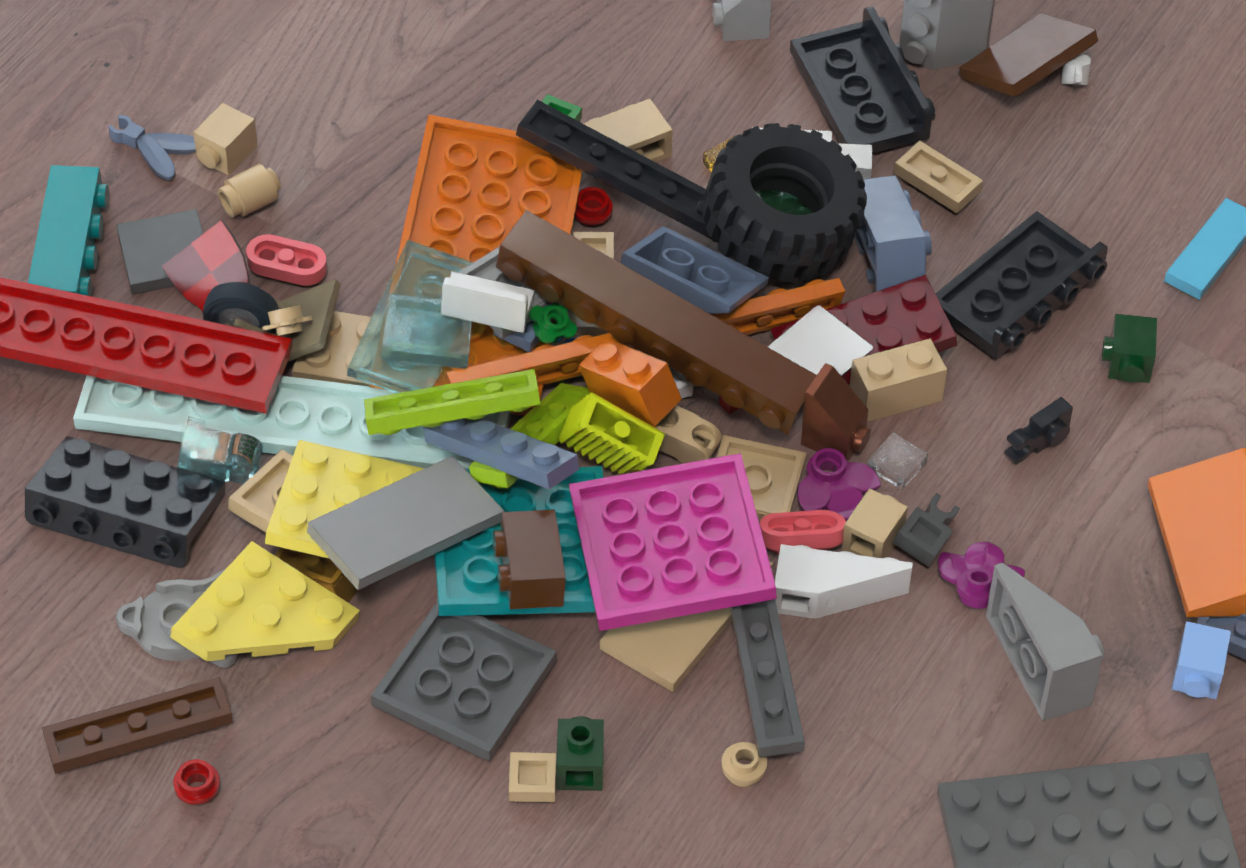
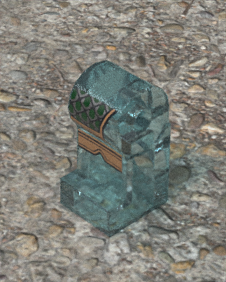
M188 416L177 468L201 473L225 482L231 481L243 484L259 470L263 453V444L260 440L248 434H230L204 427L205 420Z

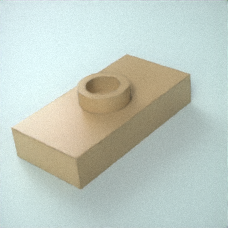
M921 141L917 142L895 162L894 174L955 213L963 209L982 191V179Z

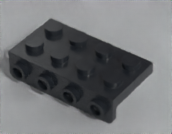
M873 6L864 8L862 22L790 40V52L839 143L872 145V153L930 138L931 122L935 120L933 102L930 98H925L917 74L914 70L910 71L907 67L901 46L898 43L894 44L889 35V28L885 18L879 17Z
M1036 211L935 294L951 326L997 360L1007 350L1018 348L1026 335L1036 326H1044L1051 318L1053 312L1062 304H1070L1077 297L1080 289L1090 281L1096 282L1100 279L1107 268L1105 260L1108 246L1098 242L1090 249Z
M66 436L25 487V519L35 526L182 568L189 560V544L225 496V481L173 467L163 462L128 454L122 450H114L90 443L84 439Z

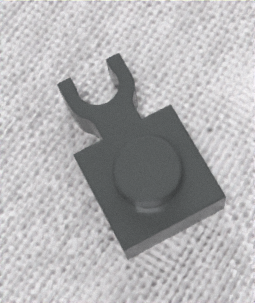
M938 493L931 499L925 511L919 507L915 508L892 542L928 567L954 531L948 526L960 510L956 505L948 513L938 509L937 503L941 498V495Z

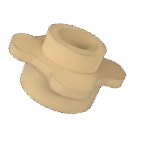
M301 305L268 312L270 325L262 326L263 331L276 328L277 336L302 331L301 322L310 321L313 318L312 316L303 317Z

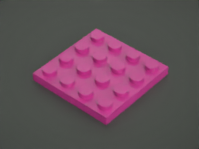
M741 453L569 484L599 631L777 599L776 585Z

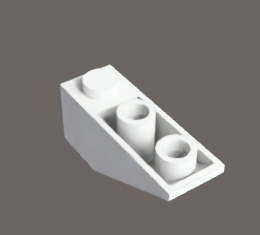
M781 544L775 577L777 599L775 600L778 613L816 619L909 593L913 562L900 561L892 557L877 558L856 555L848 551L834 552L812 549L805 545L790 546Z

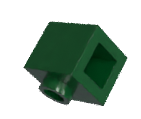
M1115 314L1111 337L1104 336L1101 361L1109 362L1108 379L1150 383L1156 358L1157 318Z
M585 716L558 719L557 790H603L604 719H591Z

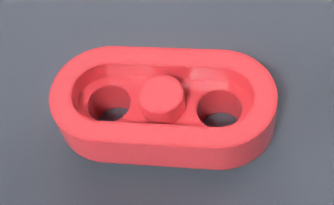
M265 234L253 238L246 248L248 267L252 272L261 276L308 286L320 282L327 273L326 255L320 247L313 244Z
M829 510L782 512L764 516L760 520V527L765 547L773 553H780L781 544L790 546L805 545L812 549L827 551L843 543L846 520L842 515Z

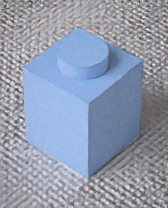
M1186 621L1180 643L1172 690L1185 692L1192 697L1216 699L1224 673L1231 631Z

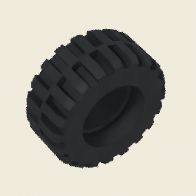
M779 123L764 125V128L761 130L756 126L743 131L742 135L734 136L727 142L726 147L720 150L703 197V220L708 224L706 230L713 242H719L717 248L724 256H731L736 262L767 277H778V281L791 282L794 277H799L800 281L815 278L817 272L819 275L826 274L834 269L835 264L842 262L847 255L867 204L863 176L860 171L855 172L857 165L850 155L844 156L841 153L842 147L833 140L828 142L823 139L822 133L813 129L810 133L801 130L800 125L794 124L780 127ZM761 190H777L791 194L804 202L813 213L793 215L778 211L766 204L756 192Z

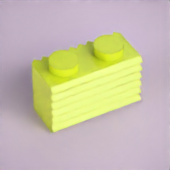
M591 392L580 400L579 403H576L575 406H572L558 439L560 444L566 443L568 448L574 447L575 452L581 451L582 456L588 455L590 460L595 459L597 464L603 463L604 468L610 467L612 472L617 471L618 475L644 471L653 465L665 434Z

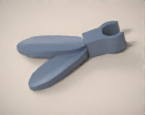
M118 115L119 128H124L123 130H117L112 125L108 126L109 137L112 141L124 143L135 149L138 148L150 169L157 176L165 180H171L175 176L174 163L167 153L191 154L196 152L194 137L174 133L145 134L144 128L133 123L125 115Z

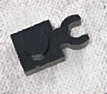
M1060 397L1031 416L1028 426L1018 428L1007 436V441L1012 446L1008 447L1004 454L1015 464H1018L1025 460L1032 451L1038 454L1050 445L1056 446L1060 444L1070 432L1073 407L1064 398Z

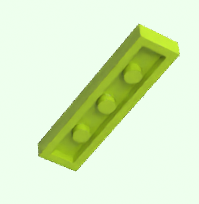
M535 369L364 399L365 419L369 435L379 433L392 435L400 432L402 429L418 426L436 427L446 421L463 418L476 420L491 413L502 411L521 412L531 406L541 405Z
M560 383L540 401L541 405H536L510 429L555 445L559 442L558 438L570 409L589 395L590 391L587 387ZM476 461L469 465L470 475L477 482L489 484L495 488H509L519 479L516 476Z

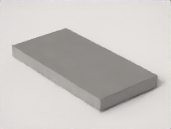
M451 456L309 521L307 533L355 588L360 590L500 523L504 510L467 470Z

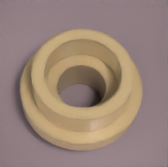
M735 743L729 746L722 755V771L734 785L749 787L756 784L765 775L767 757H759L757 745L753 743ZM738 760H749L751 763L741 764Z

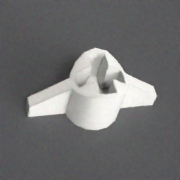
M1081 53L1063 65L1061 83L1088 85L1091 58Z

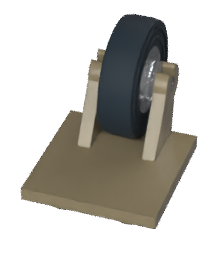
M334 279L279 301L263 289L248 283H222L214 287L208 294L203 308V319L205 321L277 336L276 328L263 331L262 326L270 325L268 312L301 305L303 317L312 316L313 320L301 322L302 331L281 336L292 339L293 348L288 360L291 361L324 348L341 284Z

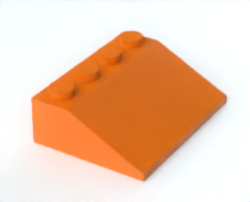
M1246 448L1150 477L1147 485L1186 617H1226L1246 614Z

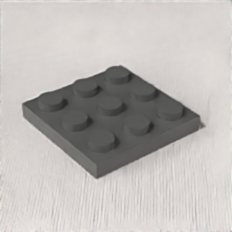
M436 602L371 694V704L490 762L557 662V651L480 615L438 616V603Z

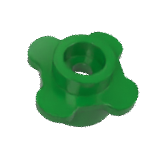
M553 302L552 305L545 307L535 305L529 313L530 319L534 321L533 331L535 335L546 344L557 343L563 337H574L577 332V326L571 322L567 314L568 309L557 302ZM550 319H554L557 324L550 322Z

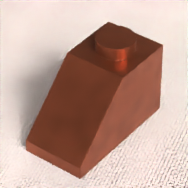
M827 363L823 365L805 392L801 445L816 452L823 448H833L840 451L845 456V459L849 461L855 451H863L869 440L871 429L866 427L868 408L837 370Z

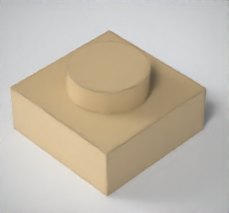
M510 752L509 801L555 802L556 753Z

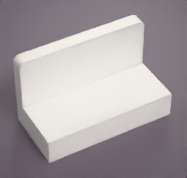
M452 271L450 278L446 277L442 285L441 314L524 333L534 300V290Z

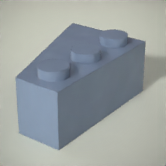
M896 175L864 179L867 204L855 235L859 254H867L872 269L866 270L868 284L876 283L877 292L925 275L926 255H931L932 244L928 230L923 231L921 227L919 211L912 209L910 194L908 190L902 189Z

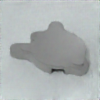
M224 570L203 580L175 579L157 583L156 591L149 594L144 600L140 596L134 602L119 608L116 613V622L119 630L133 637L144 651L156 658L171 661L201 658L170 638L171 628ZM228 654L225 655V660L210 662L219 667L227 668L236 662L238 655Z

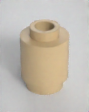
M257 164L225 180L224 186L218 188L217 193L224 210L230 217L233 218L237 215L244 217L278 199L277 191L281 189V185L273 169H266L263 165Z

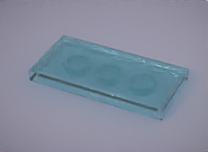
M407 240L348 366L347 376L394 393L435 387L464 323V319L441 314L442 285L446 277L450 278L452 271L458 273L473 262Z

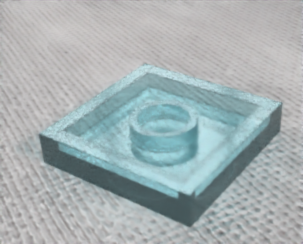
M389 294L381 359L467 369L472 321L442 315V300Z

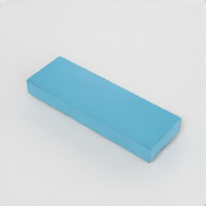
M1225 198L1168 269L1164 282L1200 300L1246 242V207Z

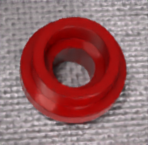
M588 187L578 193L574 214L578 221L587 225H598L606 222L611 217L613 204L604 190L597 187Z
M189 760L180 766L174 776V791L177 797L185 803L193 805L206 803L213 799L219 791V774L212 765L204 760ZM194 782L204 783L203 785L198 787L190 786Z

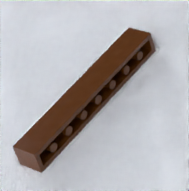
M526 210L500 244L496 268L501 270L506 277L516 282H522L536 290L547 301L557 302L571 310L582 321L593 323L606 330L617 341L623 344H630L649 356L667 362L670 368L684 375L692 384L700 387L703 386L716 393L727 404L736 408H742L756 416L767 427L778 429L788 435L803 413L805 392L817 376L816 374L530 211Z

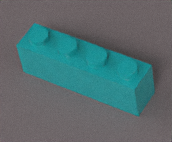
M51 165L28 283L92 297V279L89 277L90 270H96L98 249L95 246V240L102 239L104 222L103 215L100 213L101 208H107L109 203L108 184H102L100 167Z

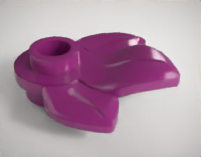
M823 448L818 450L809 459L806 469L807 476L798 485L797 498L802 511L823 510L826 508L829 511L842 515L847 521L862 500V493H866L869 488L872 490L880 488L881 482L875 471L868 465L848 462L840 451L833 448Z
M976 542L967 548L965 555L942 552L938 558V570L943 579L956 585L959 598L965 605L978 609L986 608L988 606L994 566L1000 563L1005 564L1004 554L1001 548L991 542ZM1007 565L1019 575L1025 577V570L1023 568Z

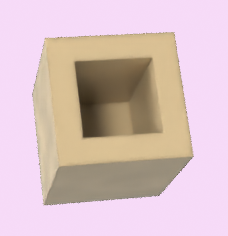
M224 103L193 132L197 159L206 167L215 168L228 176L258 146L255 119Z
M869 488L844 524L842 551L877 558L888 557L895 547V544L892 543L894 538L906 522L908 506L900 503L892 496L883 495Z

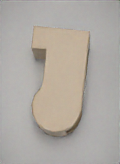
M678 405L655 426V428L665 434L659 451L675 457L682 464L711 459L722 440V435L715 425Z

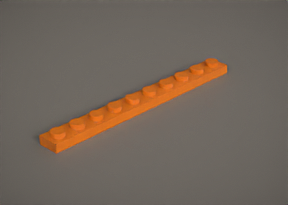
M840 278L827 281L817 279L802 287L790 290L780 288L769 292L765 296L747 299L730 313L709 314L742 333L750 335L803 318L817 305L825 310L840 305L845 289ZM611 333L594 337L584 335L569 343L557 346L542 345L532 352L520 355L505 354L491 362L474 366L472 364L460 365L452 371L446 372L444 385L535 369L538 386L581 376L582 373L578 365L605 338L639 352L642 351L630 344H623L617 341Z

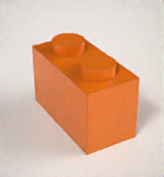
M605 338L578 365L590 393L598 395L653 427L682 400L667 362L608 338Z

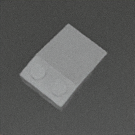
M1004 563L995 565L986 618L1042 721L1091 706L1095 688L1099 683L1098 675L1101 662L1105 657L1104 648L1099 637L1095 634L1091 635L1083 619Z

